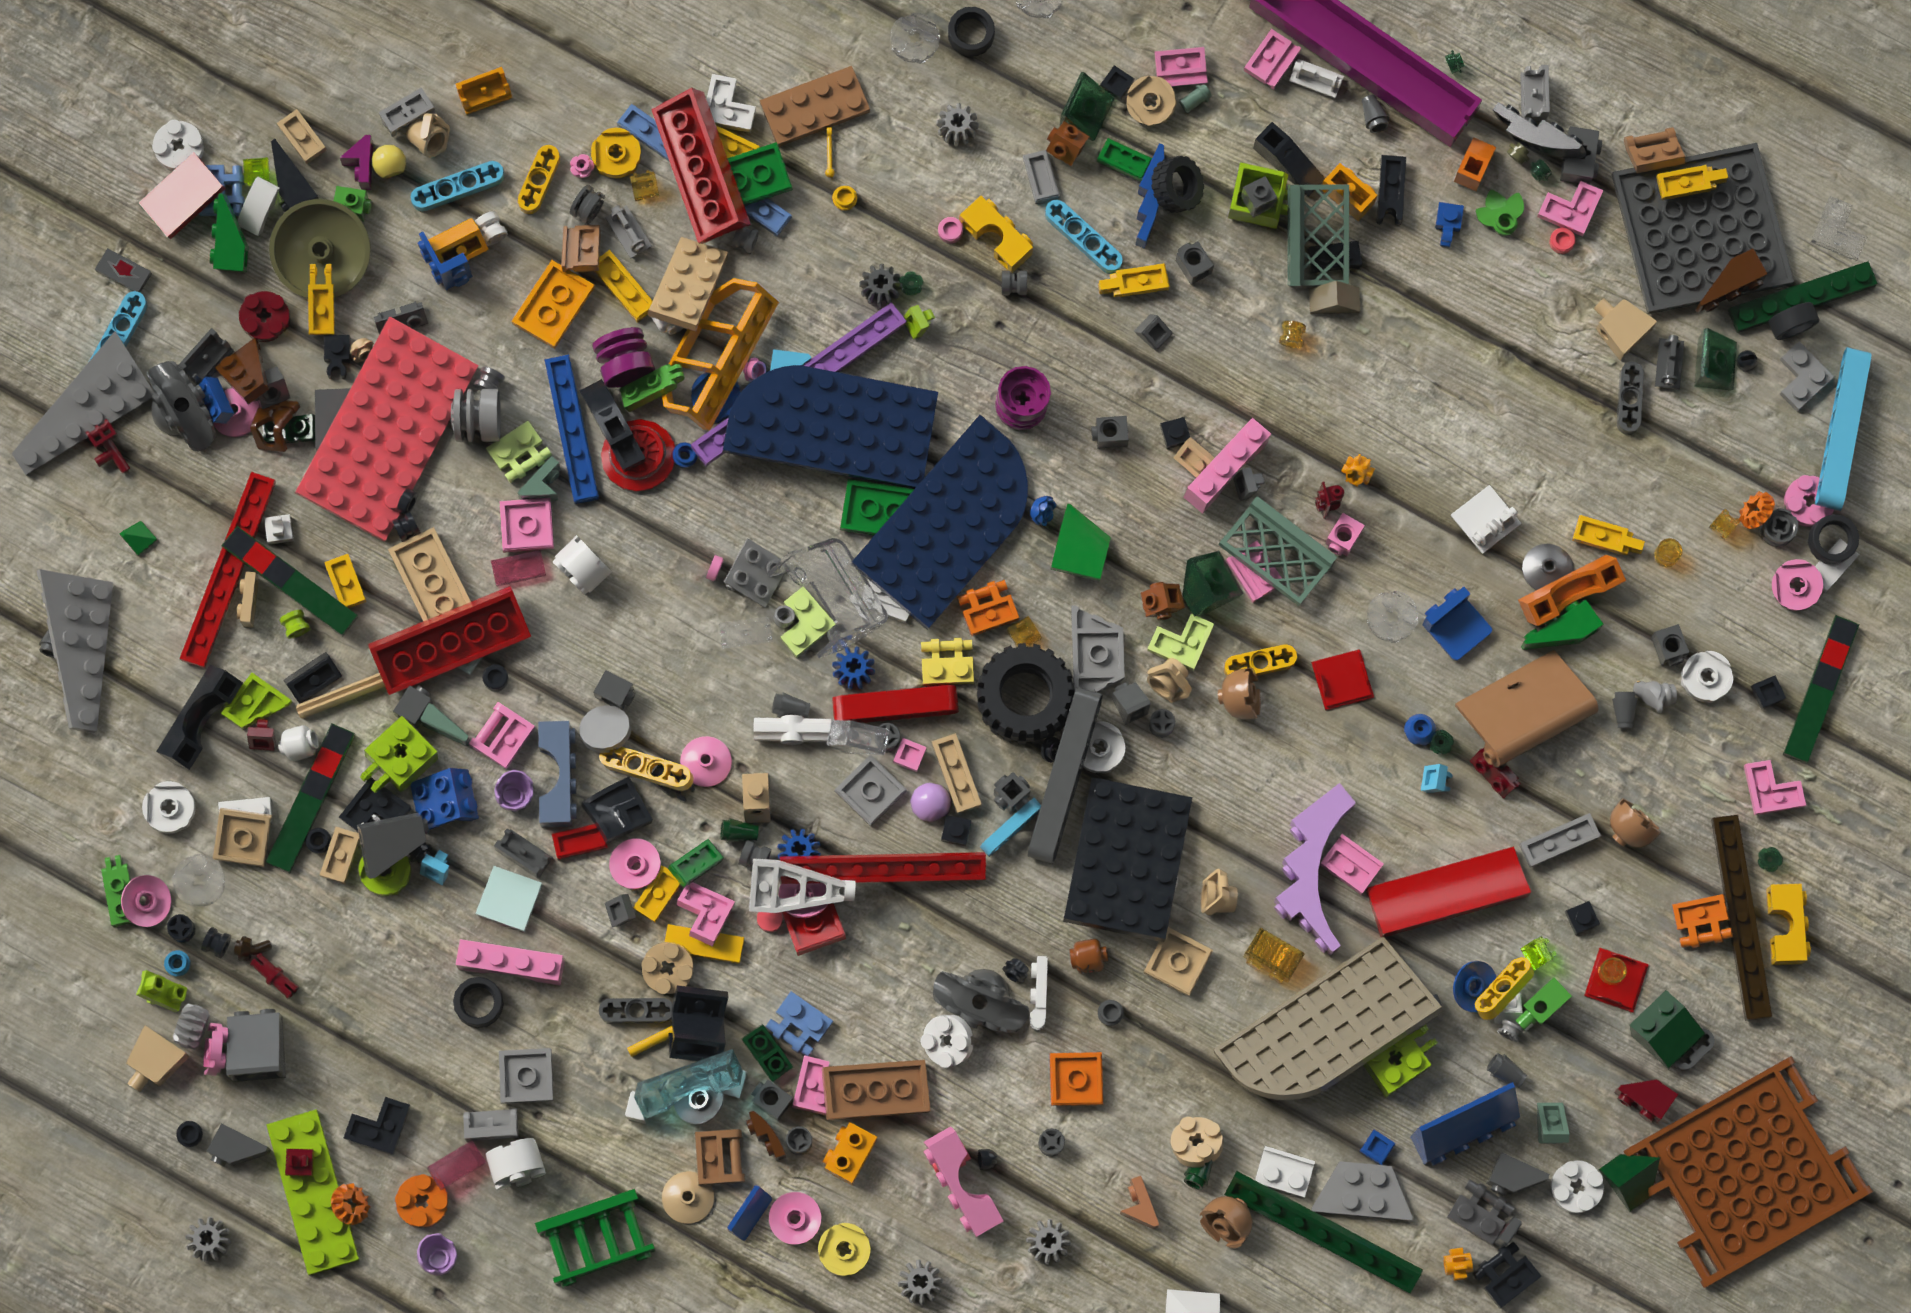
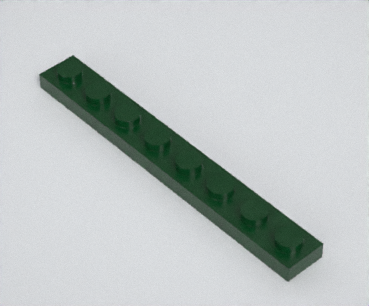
M1236 1171L1224 1194L1227 1197L1243 1200L1247 1207L1410 1294L1423 1272V1269Z

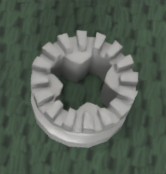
M1502 1020L1501 1024L1503 1027L1499 1028L1497 1032L1503 1035V1037L1507 1036L1506 1038H1509L1511 1041L1518 1042V1034L1523 1033V1028L1508 1020Z

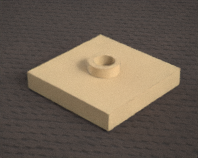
M220 808L213 859L264 867L272 815Z
M1168 927L1165 942L1159 941L1143 973L1190 996L1213 950Z

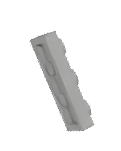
M1589 813L1520 843L1519 846L1531 868L1600 838L1601 835Z

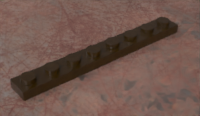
M1738 815L1714 817L1711 819L1723 894L1729 915L1728 923L1733 933L1731 941L1745 1021L1771 1018L1772 1011Z

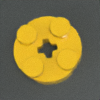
M610 128L603 131L592 143L591 157L599 174L610 178H622L636 171L641 160V148L639 141L629 131L622 128ZM614 148H618L619 152H623V154L619 158H614L609 155V152H613Z

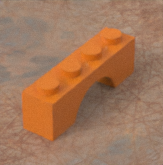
M1604 555L1518 599L1527 622L1539 626L1559 616L1562 609L1572 602L1591 594L1605 592L1625 582L1626 579L1617 558Z

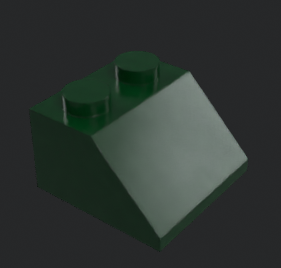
M1667 990L1629 1025L1631 1036L1668 1070L1705 1036V1032L1685 1006Z

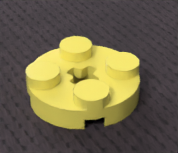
M841 1223L834 1225L823 1233L819 1241L818 1252L821 1263L829 1272L837 1276H852L866 1266L870 1258L871 1248L869 1239L861 1228L854 1224ZM844 1243H848L849 1249L852 1252L850 1255L846 1254L844 1257H841L837 1247L838 1245L843 1246Z

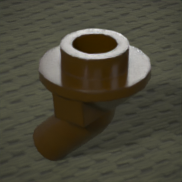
M242 936L241 940H237L235 943L234 955L238 956V961H250L252 955L272 949V945L269 940L252 945L251 938Z

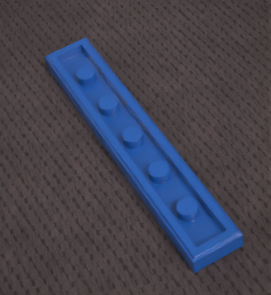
M569 354L544 359L574 504L598 500L599 495Z

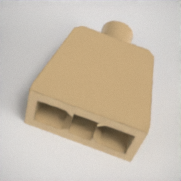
M1603 298L1594 307V310L1603 317L1596 328L1597 332L1620 361L1653 330L1657 323L1655 319L1625 299L1613 307Z
M742 774L745 823H771L769 774ZM753 811H762L760 813H752Z
M145 1025L126 1063L136 1071L127 1084L138 1092L142 1091L149 1080L160 1087L188 1059L189 1055Z

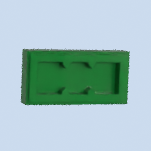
M1107 138L1097 158L1098 163L1139 182L1142 181L1152 160L1151 157Z
M707 839L670 864L668 869L682 887L685 888L721 863L724 857L712 842Z

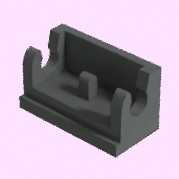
M211 328L178 366L192 382L199 385L204 377H212L217 371L215 367L224 358L230 356L234 350L226 340L221 339L218 333Z
M506 829L503 838L495 843V850L539 879L553 857L513 830Z

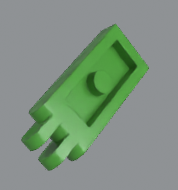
M664 365L621 387L620 392L624 408L631 412L675 390L677 384L685 379L682 365Z
M121 855L115 856L116 866L113 867L111 858L106 857V868L101 869L112 927L132 923L124 915L121 906L123 890L131 881L128 864H122Z

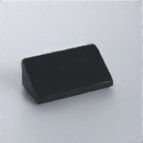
M327 652L286 677L283 681L298 703L301 704L341 678L342 674Z

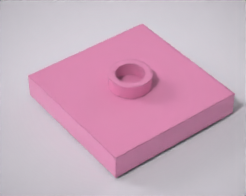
M551 498L500 501L503 553L554 549Z

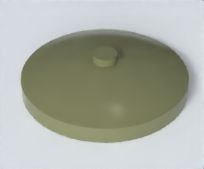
M313 199L294 205L279 218L271 234L269 255L272 267L280 281L292 292L308 298L310 264H316L317 267L316 284H326L324 269L326 264H332V284H334L335 298L354 288L364 276L370 261L371 243L365 225L351 209L336 201Z

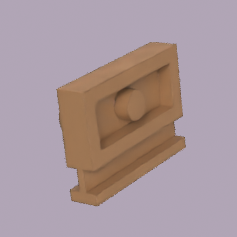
M600 225L575 226V228L564 226L561 263L563 272L567 270H574V272L599 271Z

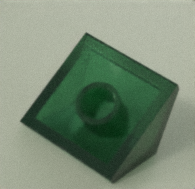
M1081 72L1061 113L1060 126L1065 121L1090 136L1089 140L1095 141L1115 98L1085 72Z
M1709 328L1703 329L1697 344L1694 387L1734 390L1736 341Z

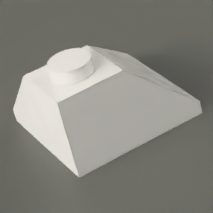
M1167 1289L1166 1313H1220V1294Z

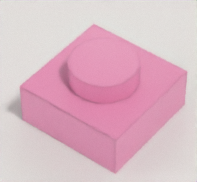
M902 738L893 763L917 772L927 747Z

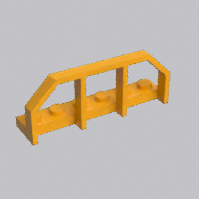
M733 278L714 290L697 330L687 329L669 362L672 366L681 364L683 368L711 373L692 409L674 404L672 391L662 396L663 405L668 411L689 417L704 430H711L779 304L757 282ZM738 290L755 292L737 327L707 320L716 304ZM702 329L732 335L716 366L710 363L686 359Z

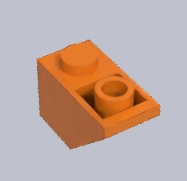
M1473 138L1457 171L1454 182L1477 192L1496 147Z

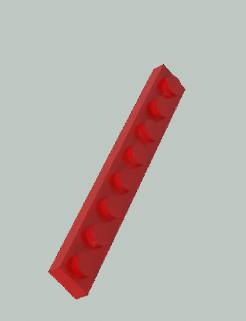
M254 472L250 473L225 540L237 526L255 539L275 487V479ZM224 548L220 551L179 658L182 662L203 669L207 665L245 565Z
M985 852L780 857V861L840 880H852L855 883L986 880ZM781 876L779 878L780 884H800L795 878ZM808 881L806 884H816L821 882Z

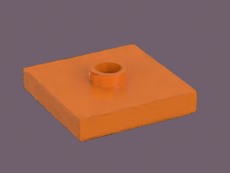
M1102 1052L1050 1053L1051 1106L1103 1105Z

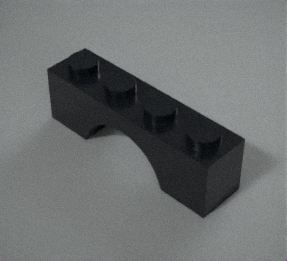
M209 665L156 752L173 764L190 770L203 749L200 739L206 722L218 709L231 704L243 682L226 670Z

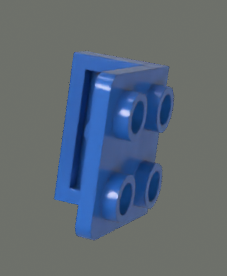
M419 233L421 241L417 242L421 255L426 264H429L432 270L431 273L438 285L442 283L445 290H448L454 286L460 287L465 285L473 277L464 253L440 263L425 233Z
M1462 587L1459 591L1454 588L1444 597L1446 601L1438 607L1435 604L1425 612L1427 617L1422 624L1454 661L1461 659L1492 632L1491 626L1468 601L1470 592L1465 587Z
M448 768L411 783L416 813H419L422 819L426 818L429 830L455 820L473 821L479 819L478 806L472 789V778L469 775L468 769Z

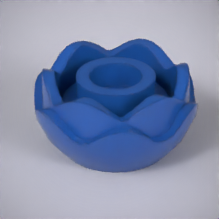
M1042 496L1034 501L1030 516L1036 525L1047 526V522L1053 519V510L1057 506L1053 497Z
M1415 714L1405 723L1404 732L1412 744L1427 745L1436 735V725L1429 716ZM1422 727L1423 731H1419L1418 728Z

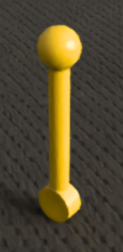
M827 127V169L825 175L829 178L835 175V171L832 169V127Z

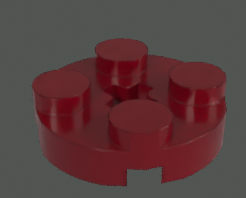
M260 291L245 297L239 310V322L245 333L252 339L255 338L259 342H270L277 339L283 331L287 330L290 324V311L280 295L269 291ZM262 311H267L268 314H271V318H267L266 322H262L261 318L258 317L259 314H262Z

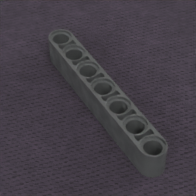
M1077 687L1074 693L1029 845L1028 857L1052 864L1056 859L1103 699V694L1079 687Z

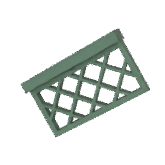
M1349 184L1288 185L1287 285H1323L1333 281L1349 284ZM1304 190H1315L1321 198L1310 207L1304 201ZM1319 190L1328 191L1323 195ZM1333 190H1343V201L1335 207L1326 197ZM1323 200L1334 209L1324 220L1314 211ZM1304 205L1309 209L1305 214ZM1342 206H1343V214L1339 211V209H1340ZM1311 212L1321 221L1312 232L1304 226V219ZM1336 212L1343 218V226L1337 232L1326 223ZM1323 225L1334 234L1324 245L1314 236ZM1304 230L1309 234L1305 239ZM1342 231H1343V239L1339 236V234H1340ZM1311 237L1321 246L1312 257L1304 251V244ZM1336 237L1343 243V251L1337 257L1326 248ZM1323 250L1333 259L1324 270L1314 261ZM1304 256L1308 259V261L1305 264ZM1342 256H1343V264L1339 261V259H1340ZM1312 263L1321 273L1314 280H1304V269ZM1337 263L1343 269V280H1333L1326 272ZM1324 275L1328 280L1319 279Z
M1256 496L1244 514L1219 542L1221 548L1298 606L1301 605L1323 576L1329 572L1337 559V556L1258 496ZM1250 516L1258 522L1259 530L1246 531L1244 521ZM1264 534H1274L1278 537L1279 545L1266 546ZM1260 535L1261 546L1248 547L1247 536ZM1242 536L1244 548H1234L1228 543L1229 539ZM1294 549L1298 552L1299 560L1286 561L1284 550ZM1280 550L1282 562L1268 563L1267 551ZM1262 551L1264 563L1255 564L1250 560L1249 552ZM1313 564L1321 570L1317 576L1306 577L1304 565ZM1300 565L1302 577L1289 578L1287 566ZM1283 567L1284 578H1273L1270 575L1269 568ZM1303 582L1304 592L1300 597L1290 590V583Z

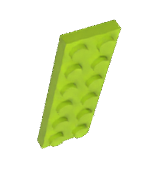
M315 1109L266 1124L308 1275H314L359 1261L350 1225L341 1222L335 1216L331 1207L332 1194L339 1187L318 1110ZM286 1149L314 1150L313 1177L285 1175Z

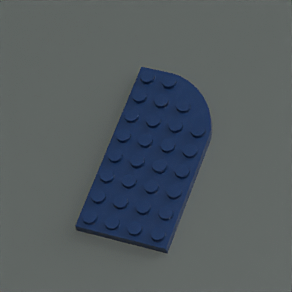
M802 365L776 368L754 379L736 398L729 413L722 453L915 489L924 479L938 392Z
M979 415L850 563L927 630L1017 527L1023 516L1027 502L1028 481L1023 461L1014 444L982 415Z

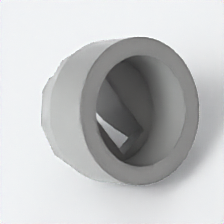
M779 606L773 616L774 623L780 628L789 627L795 618L793 609L788 606ZM787 615L788 618H787L786 620L782 621V619L784 618V616Z

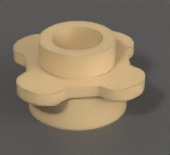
M361 338L351 345L350 353L355 356V362L359 363L367 359L374 344L372 340Z

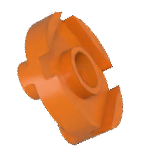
M425 1174L413 1176L400 1186L396 1194L395 1202L398 1214L411 1226L419 1228L432 1227L439 1223L446 1215L448 1209L447 1190L434 1177ZM421 1195L424 1197L427 1195L429 1197L426 1201L428 1204L426 1208L423 1206L416 1207L417 1196Z

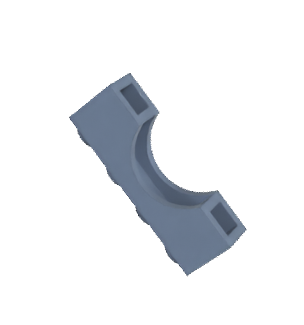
M569 721L538 722L540 752L552 757L557 762L560 771L555 787L549 793L539 797V823L541 827H572V819H577V806L572 804V794H576L577 790L576 778L572 779L571 769H576V753H571V744H576V730L571 728Z

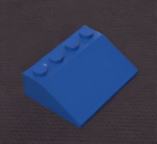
M1514 1083L1503 1086L1420 1126L1410 1138L1423 1164L1431 1162L1432 1166L1445 1161V1155L1452 1151L1456 1155L1468 1150L1470 1148L1468 1144L1475 1140L1480 1144L1492 1138L1493 1135L1491 1133L1498 1129H1501L1503 1133L1515 1127V1121L1520 1118Z

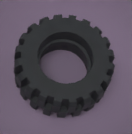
M1019 643L1016 648H1012L1010 645L1005 647L1002 653L999 654L997 652L991 657V661L983 667L977 688L978 710L982 714V720L985 725L991 727V732L996 736L1002 735L1004 737L1003 740L1011 743V740L1018 741V745H1026V742L1038 744L1041 742V739L1053 737L1057 730L1060 731L1065 726L1075 693V686L1072 682L1071 671L1066 669L1064 660L1061 657L1056 658L1054 651L1049 648L1045 651L1040 649L1041 645L1033 644V647H1026V643ZM1018 673H1031L1039 676L1047 683L1050 691V699L1043 711L1031 716L1013 713L1004 705L1001 692L1005 681Z

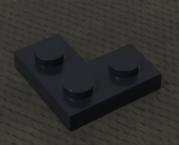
M371 777L344 809L339 819L358 832L357 825L369 823L375 814L382 819L407 815L412 808L385 787L374 793L371 787L376 780Z
M385 1097L377 1121L351 1114L343 1139L394 1155L411 1105Z

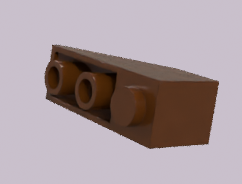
M1754 248L1729 261L1696 308L1697 313L1703 310L1710 312L1716 309L1720 302L1726 299L1728 302L1733 301L1742 295V291L1747 289L1753 291L1764 284L1763 281L1768 273Z

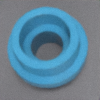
M172 951L164 960V967L172 976H182L190 969V958L183 951ZM182 960V966L174 968V961Z

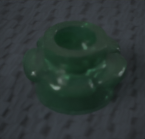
M1452 50L1451 54L1445 56L1452 74L1456 72L1462 73L1461 68L1465 65L1460 52L1455 54Z
M1541 159L1535 163L1531 162L1532 169L1530 174L1538 182L1541 180L1544 182L1548 181V177L1552 175L1548 165Z
M906 272L905 276H901L899 280L902 283L901 291L906 295H917L922 291L923 278L920 275H916L915 272Z
M1437 730L1429 742L1431 744L1430 749L1436 754L1449 753L1452 749L1451 746L1454 744L1452 735L1445 730Z
M1774 847L1763 848L1758 853L1759 859L1757 862L1759 867L1766 869L1768 872L1776 871L1778 866H1781L1783 863V857L1779 850ZM1768 857H1771V858H1772V861H1771V862H1769V861L1767 860Z

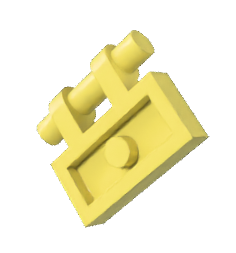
M954 638V641L931 639V642H921V652L932 653L931 659H922L923 686L974 684L973 657L962 656V650H972V640ZM939 651H954L955 657L940 658Z

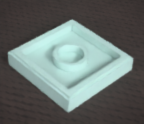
M493 866L476 915L525 932L543 884L542 882Z

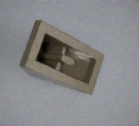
M1333 281L1309 288L1310 314L1360 313L1359 287L1340 281Z

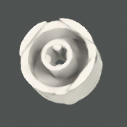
M577 535L555 556L556 559L553 561L567 577L571 574L573 575L569 580L584 595L587 592L591 593L612 573Z
M534 1138L510 1142L511 1145L503 1148L501 1145L486 1153L487 1163L496 1190L508 1188L511 1186V1183H516L517 1187L531 1183V1178H537L546 1174L538 1145Z

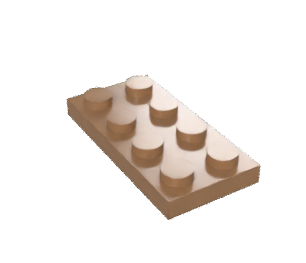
M852 66L760 100L761 108L778 147L823 131L827 127H833L870 113L869 105Z
M925 1060L822 1068L826 1120L919 1114L931 1111Z

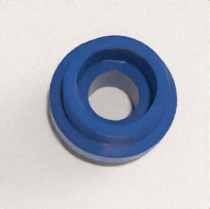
M686 442L678 444L672 453L675 464L682 468L694 465L698 457L691 448V444ZM686 452L689 454V458L682 459L680 454Z

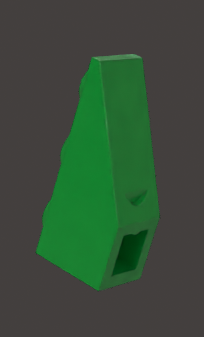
M219 193L218 199L214 200L213 212L217 214L216 224L212 225L211 235L212 239H215V248L210 251V264H213V269L247 272L249 246L227 195Z
M1587 600L1580 604L1575 601L1565 608L1567 613L1559 618L1557 616L1545 622L1546 627L1540 631H1537L1535 628L1523 637L1525 641L1521 648L1522 650L1580 644L1598 632L1604 624Z

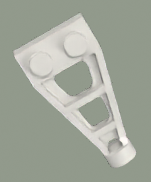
M753 859L749 911L779 913L842 901H854L856 883L852 880H840L780 860ZM781 876L797 879L800 883L798 895L789 898L778 897V879ZM808 881L824 883L826 885V893L819 897H807L805 894L806 883ZM841 887H844L843 894L839 893Z

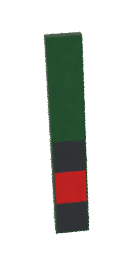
M237 526L221 545L222 548L342 637L357 620V614Z
M1837 615L1834 616L1782 755L1805 764L1808 763L1860 624Z
M331 723L266 860L267 864L291 873L306 841V836L311 831L356 735L354 732Z

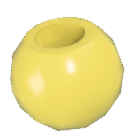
M383 145L373 153L372 168L381 178H390L404 172L406 157L398 147Z

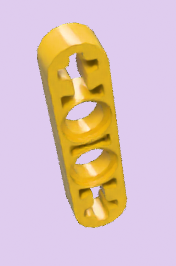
M625 747L617 750L615 748L608 753L599 754L600 761L609 770L678 791L689 789L694 781L693 774L684 765ZM615 753L618 758L623 759L622 763L617 759L609 761L607 756ZM632 759H641V765L638 769H629V762ZM655 766H664V772L661 776H652V769ZM672 772L676 776L684 774L686 779L678 782L675 777L670 776V773Z

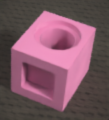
M1342 513L1325 544L1329 546L1328 549L1334 554L1348 556L1365 525ZM1346 532L1350 536V540L1346 542L1341 541L1337 534Z

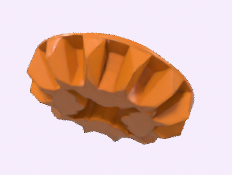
M1760 491L1755 496L1750 495L1749 500L1743 502L1744 508L1739 511L1741 514L1739 521L1748 529L1760 527L1773 513L1775 506L1774 498L1769 493H1762Z
M354 1183L343 1184L336 1188L332 1194L331 1207L333 1213L341 1222L347 1225L359 1224L368 1217L367 1212L371 1207L367 1202L369 1196H365L362 1188L356 1187ZM352 1198V1202L358 1206L351 1209V1205L344 1201Z

